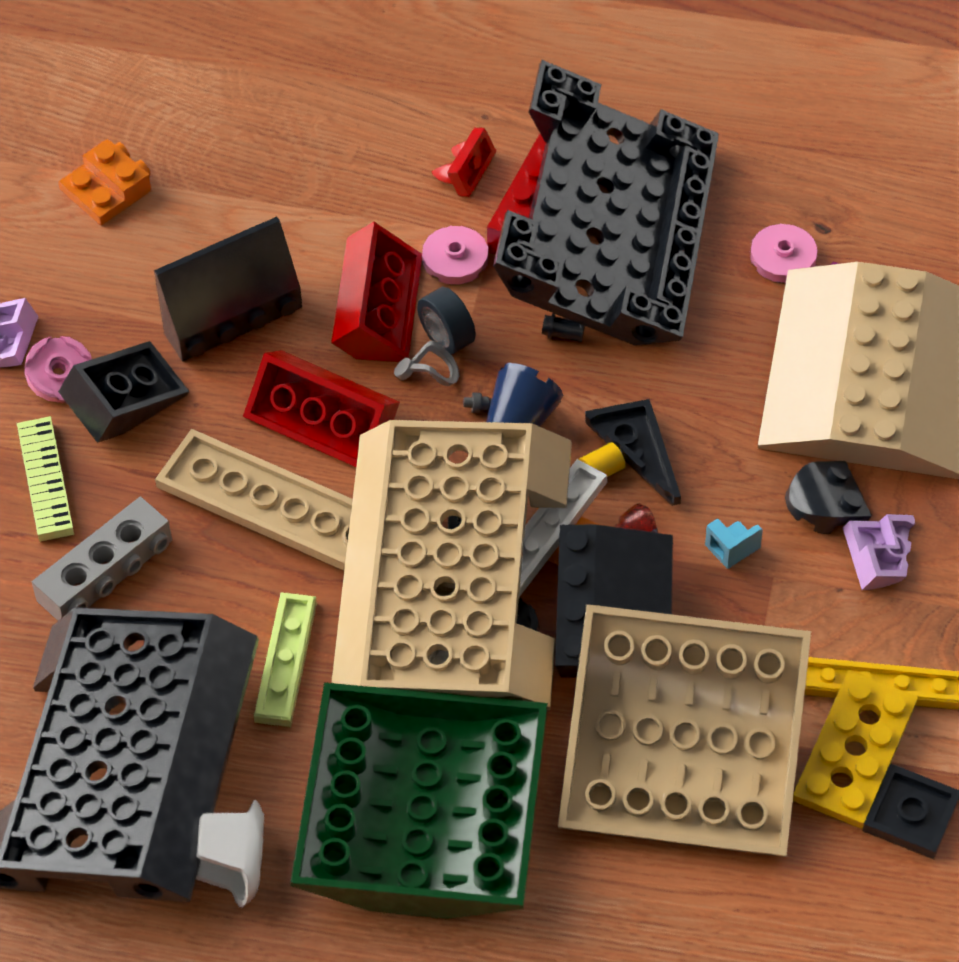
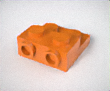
M108 138L82 155L84 163L82 166L58 181L60 190L100 226L152 191L149 178L151 172L148 166L142 160L134 162L130 158L129 151L121 142L113 144Z

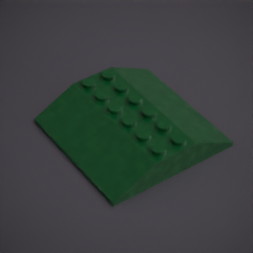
M324 682L290 881L291 886L370 912L440 919L523 909L547 703Z

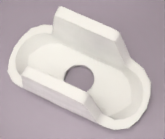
M256 800L253 801L247 813H204L199 821L197 857L201 859L196 879L230 890L239 907L245 906L254 898L260 882L264 814Z

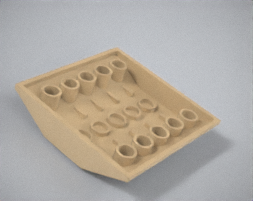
M864 262L788 270L757 449L959 479V285L926 271Z
M586 605L558 828L786 857L811 631Z

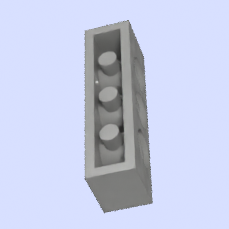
M140 496L31 581L36 601L58 621L73 608L90 607L101 597L108 596L115 586L127 576L137 573L142 565L152 556L162 553L172 541L169 521Z

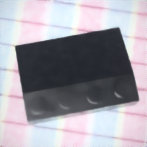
M277 216L154 270L164 334L182 362L192 357L200 356L223 343H229L236 337L254 329H260L267 323L283 316H289L296 310L303 308L300 284L281 222Z
M597 524L560 525L555 666L561 678H577L586 605L672 615L673 535Z

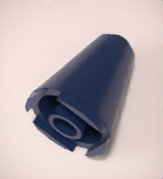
M506 363L504 368L501 367L498 372L486 422L532 423L541 427L559 406L564 396L563 392L549 377L546 383L538 379L536 376L539 371L522 364Z

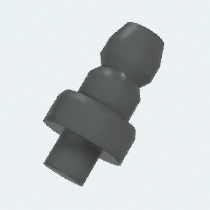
M473 392L472 397L463 398V407L471 408V413H480L481 410H489L492 398L490 399L489 397L482 396L481 393Z

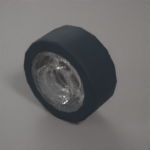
M442 286L418 300L417 310L419 319L431 341L437 342L451 355L475 341L476 332L471 315L462 300L451 289Z

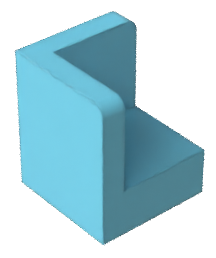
M716 519L707 525L705 546L728 569L761 548L763 529L757 524L747 530L739 521L726 527L719 519Z

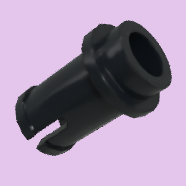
M552 313V315H545L542 335H547L548 339H552L553 336L582 343L585 326L566 318L556 317V314Z

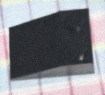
M148 341L73 365L58 392L95 441L100 443L125 434L187 396L189 390L152 342Z

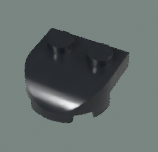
M816 461L806 464L797 472L785 493V502L792 516L797 521L804 518L809 523L815 525L814 531L817 533L831 534L836 526L846 525L849 521H869L872 516L846 461Z

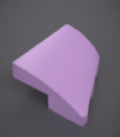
M26 298L0 303V367L22 365L39 317Z
M886 514L880 521H849L843 527L862 590L886 587L898 583L906 577L908 569L906 556L911 550L912 543L908 541L909 530L915 524L913 515Z

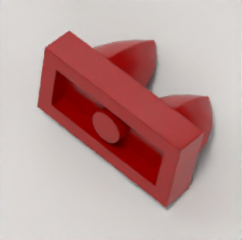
M474 127L467 140L451 148L452 154L456 157L455 160L432 171V174L438 180L452 184L458 196L470 197L497 152L485 128Z

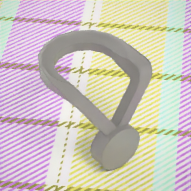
M435 341L427 342L412 360L405 358L400 361L394 371V375L400 380L410 377L413 371L428 372L437 382L444 386H450L459 379V369L453 356ZM429 351H432L446 362L450 371V377L445 378L429 365L418 363Z

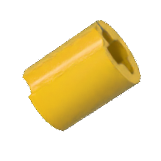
M612 442L579 459L606 474L607 477L625 468L624 457L617 445Z

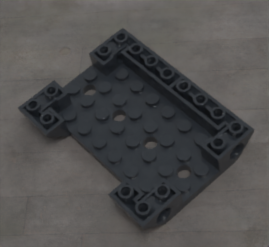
M541 60L528 113L546 144L529 218L507 210L493 267L512 297L629 344L638 346L680 341L684 334L719 133L660 109L650 124L598 103L602 84ZM608 135L616 138L619 144L611 142ZM597 184L603 185L609 194L600 191ZM587 235L595 237L599 244L591 243ZM575 286L585 289L588 297L579 294Z
M73 608L56 622L51 628L33 685L35 692H48L16 799L0 810V889L45 892L49 878L108 882L115 895L122 898L190 902L201 859L197 857L199 821L204 813H214L259 643L258 636L214 614ZM136 641H145L140 649L128 651L129 646L133 645ZM118 704H126L125 709L121 713L116 715L109 714L110 710ZM99 769H107V773L103 778L90 780L91 775ZM79 836H88L86 843L81 847H70L72 841Z

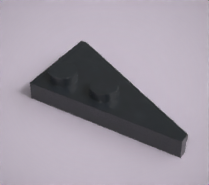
M650 399L585 411L586 424L607 444L612 442L617 445L624 460L672 506L681 504V494Z

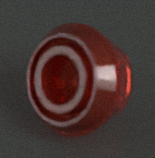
M640 503L634 504L620 515L619 523L615 524V527L658 533L656 521L651 510Z

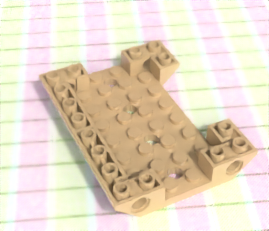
M389 420L360 435L331 683L547 703V710H550L556 640L553 637L517 624L527 500L529 497L531 507L567 508L572 449L571 440L532 423ZM456 451H464L468 454L467 459L462 463L455 464L449 461L450 455ZM449 516H458L462 519L461 524L455 529H446L442 526L443 521ZM450 582L455 585V590L448 596H439L435 593L436 588L441 583ZM436 650H444L449 654L448 659L440 665L430 663L428 661L429 656Z

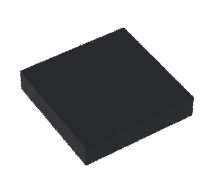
M890 764L864 822L862 831L934 859L959 802V790Z

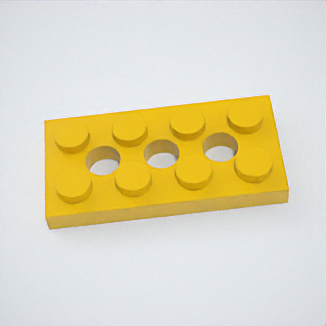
M848 669L793 793V801L863 829L864 822L892 762L918 697ZM871 710L878 715L879 721L875 724H866L860 720L859 714L862 711ZM851 741H857L864 745L866 751L862 755L854 756L846 751L845 745ZM836 773H845L851 778L852 783L848 787H838L833 784L831 777Z

